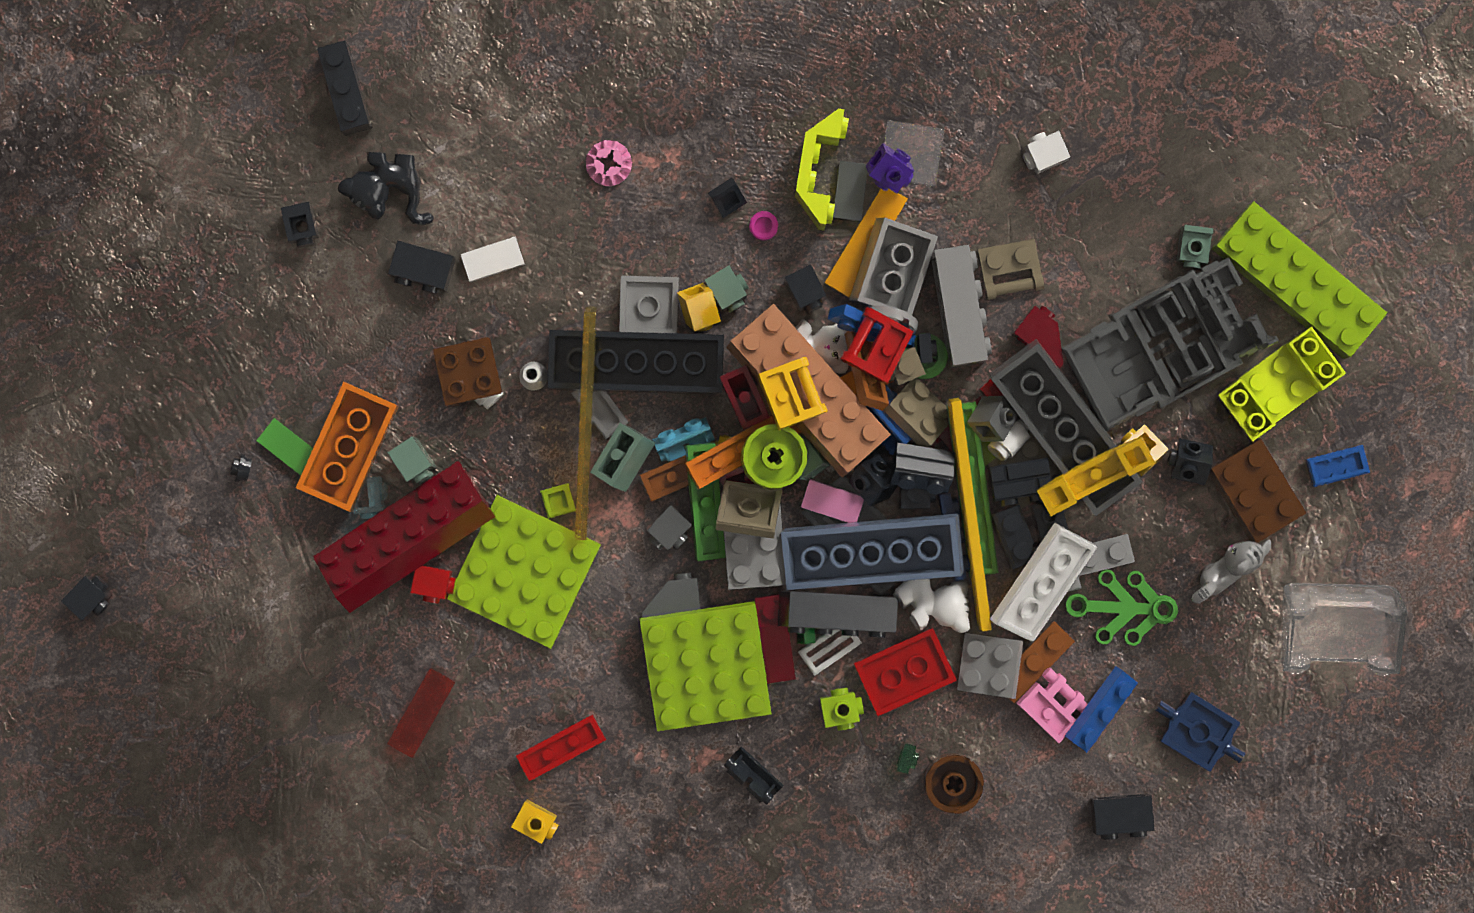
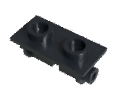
M742 746L723 765L727 769L726 772L741 785L745 781L750 783L746 790L759 803L764 802L767 805L784 786Z

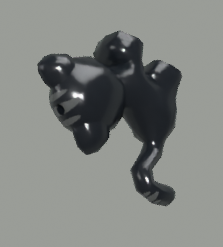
M367 152V161L371 166H374L373 170L358 171L352 178H346L338 185L339 193L349 197L352 203L360 209L367 211L374 219L379 220L384 215L386 210L385 202L389 196V187L392 186L408 195L405 214L412 224L427 225L434 220V216L429 212L424 214H418L417 212L420 202L421 179L418 171L415 169L414 155L395 154L394 161H387L386 153Z

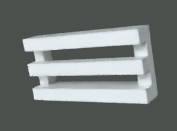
M832 629V635H834L840 630ZM823 634L816 639V643L808 644L799 650L798 653L815 676L862 644L857 636L842 635L809 658L806 653L832 636ZM849 637L852 638L853 642L817 667L814 666L813 662Z

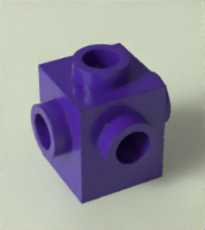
M884 143L881 144L866 164L869 176L884 191L890 189L898 193L902 187L908 186L914 175V169L910 161L911 157L903 150L897 148L894 151Z

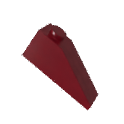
M779 594L754 598L767 684L795 680L790 634L787 632L788 627L778 626Z

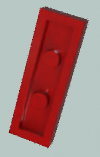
M592 714L517 754L516 758L528 780L531 781L606 740V737Z

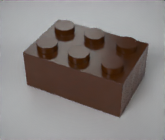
M1257 439L1211 467L1209 473L1211 479L1251 542L1259 543L1306 514L1305 509L1262 439Z

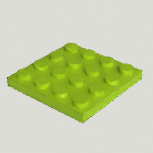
M496 495L491 506L495 517L481 526L458 574L453 595L449 594L447 599L552 649L601 544Z
M755 601L640 618L657 731L772 715Z

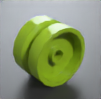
M769 424L756 429L746 438L741 449V464L746 476L754 484L765 489H779L793 484L802 475L807 464V449L803 439L794 429L787 427L778 430L776 424ZM771 451L778 454L777 462H770L768 460Z

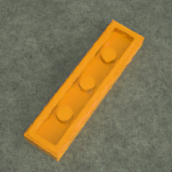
M880 189L824 284L844 296L850 297L876 218L885 217L895 221L908 198L890 189L887 191Z

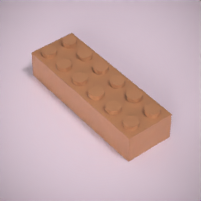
M774 304L733 338L726 347L742 366L747 365L751 376L759 385L760 382L757 377L759 373L807 357L809 362L807 368L822 404L825 403L828 412L795 425L842 478L891 435L865 405L859 404L858 397ZM791 372V378L804 410L811 408L797 372Z

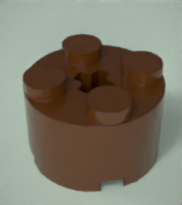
M947 753L938 756L928 765L924 773L923 786L927 797L935 807L947 813L960 814L969 811L978 803L983 792L984 780L980 769L968 757L958 753ZM951 776L961 780L957 783L959 788L953 790L951 787L946 788V785L949 784L948 778Z

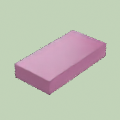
M810 479L801 507L852 523L857 522L864 499L858 494Z

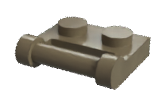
M1035 239L977 250L987 300L996 299L998 295L1035 289V291L1044 290V281ZM1031 270V278L995 285L993 283L992 277Z

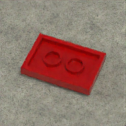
M933 628L853 663L877 716L957 681Z

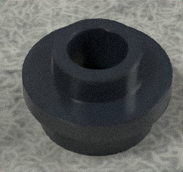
M242 453L239 459L233 458L230 475H235V482L240 480L247 481L250 473L252 458H247Z

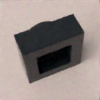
M733 178L708 192L723 218L747 203Z
M931 333L917 335L918 356L922 364H930L933 362L932 357H937L936 339L931 340Z

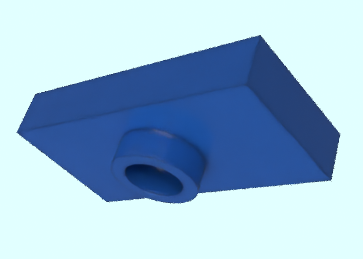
M1363 445L1305 459L1312 487L1370 473Z

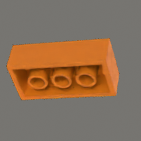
M343 381L296 488L352 512L398 406Z

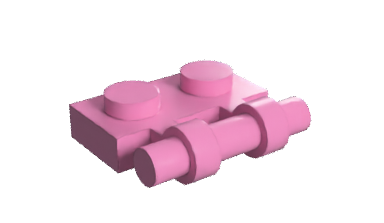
M1048 668L1042 674L1049 682L1048 686L1044 689L1035 682L1016 704L1057 743H1060L1076 721L1071 714L1076 709L1082 713L1088 704L1084 701L1085 697L1079 691H1074L1066 683L1067 680L1060 673L1056 674L1051 668ZM1057 692L1066 699V703L1063 706L1053 698Z

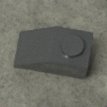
M691 573L674 574V580H670L664 585L642 612V618L700 609L698 578H691Z

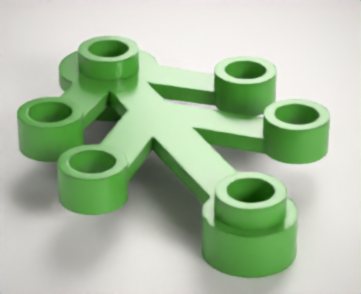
M1109 569L1101 570L1097 575V580L1100 585L1107 587L1120 602L1087 600L1081 594H1072L1065 601L1067 613L1074 617L1084 616L1087 612L1120 613L1108 625L1100 627L1095 631V639L1100 644L1110 643L1113 635L1136 614L1148 615L1135 629L1130 628L1124 632L1123 639L1125 643L1136 646L1141 642L1142 637L1157 623L1168 624L1176 618L1178 613V607L1174 599L1166 595L1158 596L1146 583L1144 575L1139 571L1129 572L1126 576V582L1130 587L1137 588L1149 603H1137L1116 580L1114 572ZM1105 572L1110 573L1112 577L1111 581L1107 584L1101 579ZM1133 574L1140 576V582L1137 585H1133L1130 581ZM1074 600L1081 602V608L1078 611H1074L1071 608V603ZM1161 604H1165L1168 608L1165 615L1158 613V607ZM1102 630H1106L1109 633V638L1106 641L1099 639V633ZM1134 631L1137 633L1138 638L1135 642L1131 643L1128 640V634Z

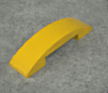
M1139 437L1072 468L1039 488L1037 492L1050 516H1053L1076 504L1077 500L1126 475L1130 477L1156 462L1143 438Z

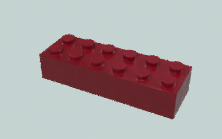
M458 460L314 555L313 558L335 598L351 613L493 519L495 515L470 474Z

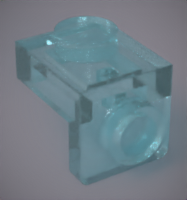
M382 477L367 478L369 507L352 508V513L360 514V519H370L378 512L384 510V500H388L387 482L382 483Z

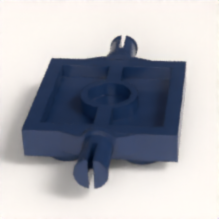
M1190 691L1176 710L1162 700L1159 702L1158 705L1166 709L1167 712L1158 706L1155 711L1169 719L1168 727L1159 741L1211 772L1217 760L1225 754L1238 763L1242 761V758L1233 752L1241 757L1245 756V752L1231 744L1233 734L1240 725L1239 721Z

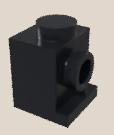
M308 201L281 208L288 242L291 244L296 243L297 248L313 245V239L319 238L313 205ZM300 222L307 223V229L304 232H299L297 229Z

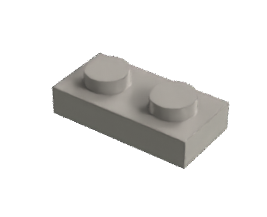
M1128 534L1093 542L1097 549L1078 576L1135 562Z

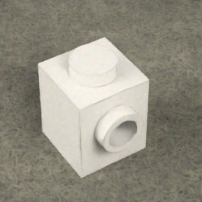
M1059 131L1046 136L1045 132L1029 138L1030 144L1026 145L1024 148L1026 153L1023 154L1028 169H1034L1035 174L1062 164L1070 158Z

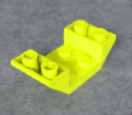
M837 109L805 132L795 198L818 230L824 231L826 224L832 223L835 204L830 203V195L811 193L814 190L817 173L816 171H811L812 163L818 164L821 143L838 146L839 140L845 139L849 118L843 117L845 109Z
M1310 327L1236 379L1219 393L1218 397L1253 442L1274 427L1276 422L1317 392L1326 389L1345 375L1346 372L1313 327Z

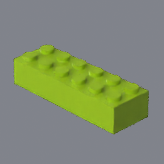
M1254 201L1243 210L1212 247V250L1221 258L1229 257L1234 268L1305 328L1313 327L1321 340L1342 359L1350 358L1387 314L1383 308Z

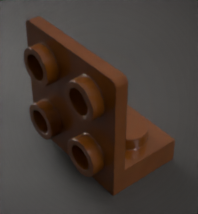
M489 337L433 349L446 407L450 408L460 405L459 403L502 393Z

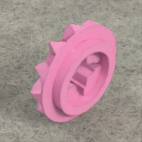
M603 140L593 145L587 154V172L600 185H618L628 177L631 171L632 160L630 153L625 146L617 141ZM612 151L613 161L621 167H610L605 175L604 164L597 160V158L607 159Z

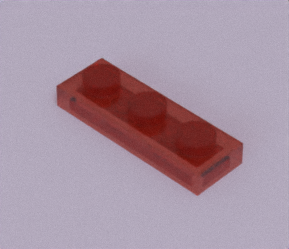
M430 668L387 744L414 758L456 681Z

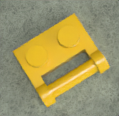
M807 357L794 360L757 375L778 430L828 412L825 403L822 404L807 368L809 366ZM791 372H797L811 408L804 410L791 378Z

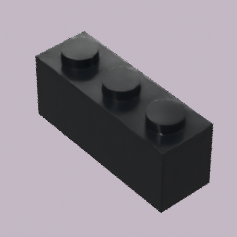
M344 40L317 48L341 132L348 136L372 129L362 88L347 42Z

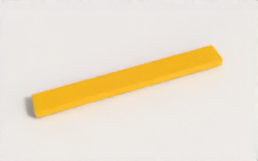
M959 398L948 399L947 404L955 452L967 553L971 570L977 626L981 631L992 630L962 402Z

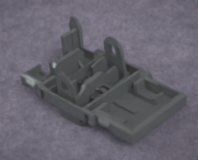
M1229 257L1208 264L1201 268V272L1188 271L1186 275L1177 277L1119 309L1120 311L1108 315L1111 321L1107 323L1104 321L1090 329V333L1061 347L1062 353L1090 406L1106 431L1133 416L1138 417L1148 412L1155 404L1157 408H1163L1243 364L1241 357L1244 355L1250 356L1279 342L1277 336L1267 335L1257 314H1253L1244 320L1241 319L1227 291L1243 283ZM1171 287V288L1173 289L1174 293H1173L1172 291L1169 292V291L1166 290V289H1168V288ZM1187 316L1188 320L1196 318L1198 323L1180 333L1177 331L1175 326L1182 323L1184 317ZM1201 328L1204 334L1198 337L1200 342L1192 341L1185 345L1182 338ZM1167 331L1170 338L1150 349L1147 345L1151 341L1150 338H1155ZM1172 343L1174 344L1176 351L1163 357V361L1161 358L1155 360L1154 353ZM1213 368L1216 370L1215 373H1213V374L1207 376L1206 378H1204V379H1202V380L1196 382L1195 384H1193V385H1191V386L1185 388L1184 390H1182V391H1180V392L1178 391V389L1176 388V386H1175V384H1174V382H1173V380H1174L1175 383H1176V385H1177V387L1181 389V388L1186 387L1187 385H1189V384L1195 382L1196 380H1198V379H1200V378L1206 376L1207 374L1211 373Z

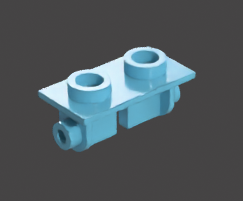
M706 417L703 419H692L686 422L684 427L677 430L669 429L663 431L657 438L653 439L662 462L666 460L671 462L686 455L683 445L687 443L695 445L710 443L715 440Z

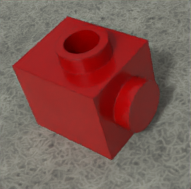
M422 565L414 572L410 593L423 595L422 601L439 604L440 599L445 600L448 594L453 595L456 578L452 577V570Z

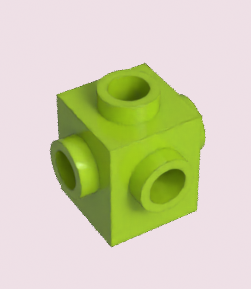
M847 687L830 690L831 696L820 697L825 728L837 726L838 731L855 728V722H860L859 715L864 714L861 697L856 698L854 691L848 692ZM841 704L847 705V711L843 714L837 711Z

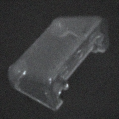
M1290 583L1285 585L1282 602L1281 665L1283 671L1300 674L1310 668L1311 661L1367 662L1368 667L1380 676L1400 674L1408 611L1400 592L1396 588L1387 585Z

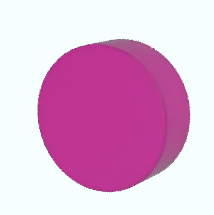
M761 211L753 215L750 220L749 229L754 238L760 241H767L776 235L778 221L772 213Z

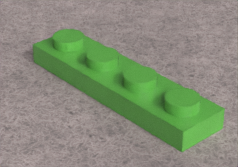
M712 442L685 446L686 462L713 448L716 444ZM687 471L695 560L705 561L726 558L724 531L716 530L721 501L719 478L697 489Z

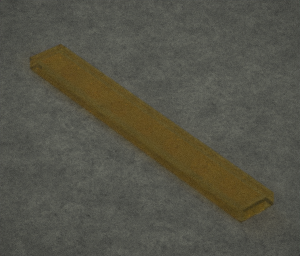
M587 306L585 308L583 322L575 522L576 540H587L597 327V307Z

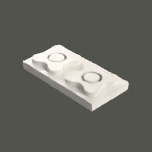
M1054 523L990 620L996 625L1034 642L1097 549V546Z

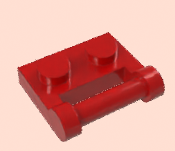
M866 307L862 315L864 319L848 350L843 352L840 360L886 384L889 382L914 331L882 313ZM874 323H877L882 327L865 360L858 357V354Z

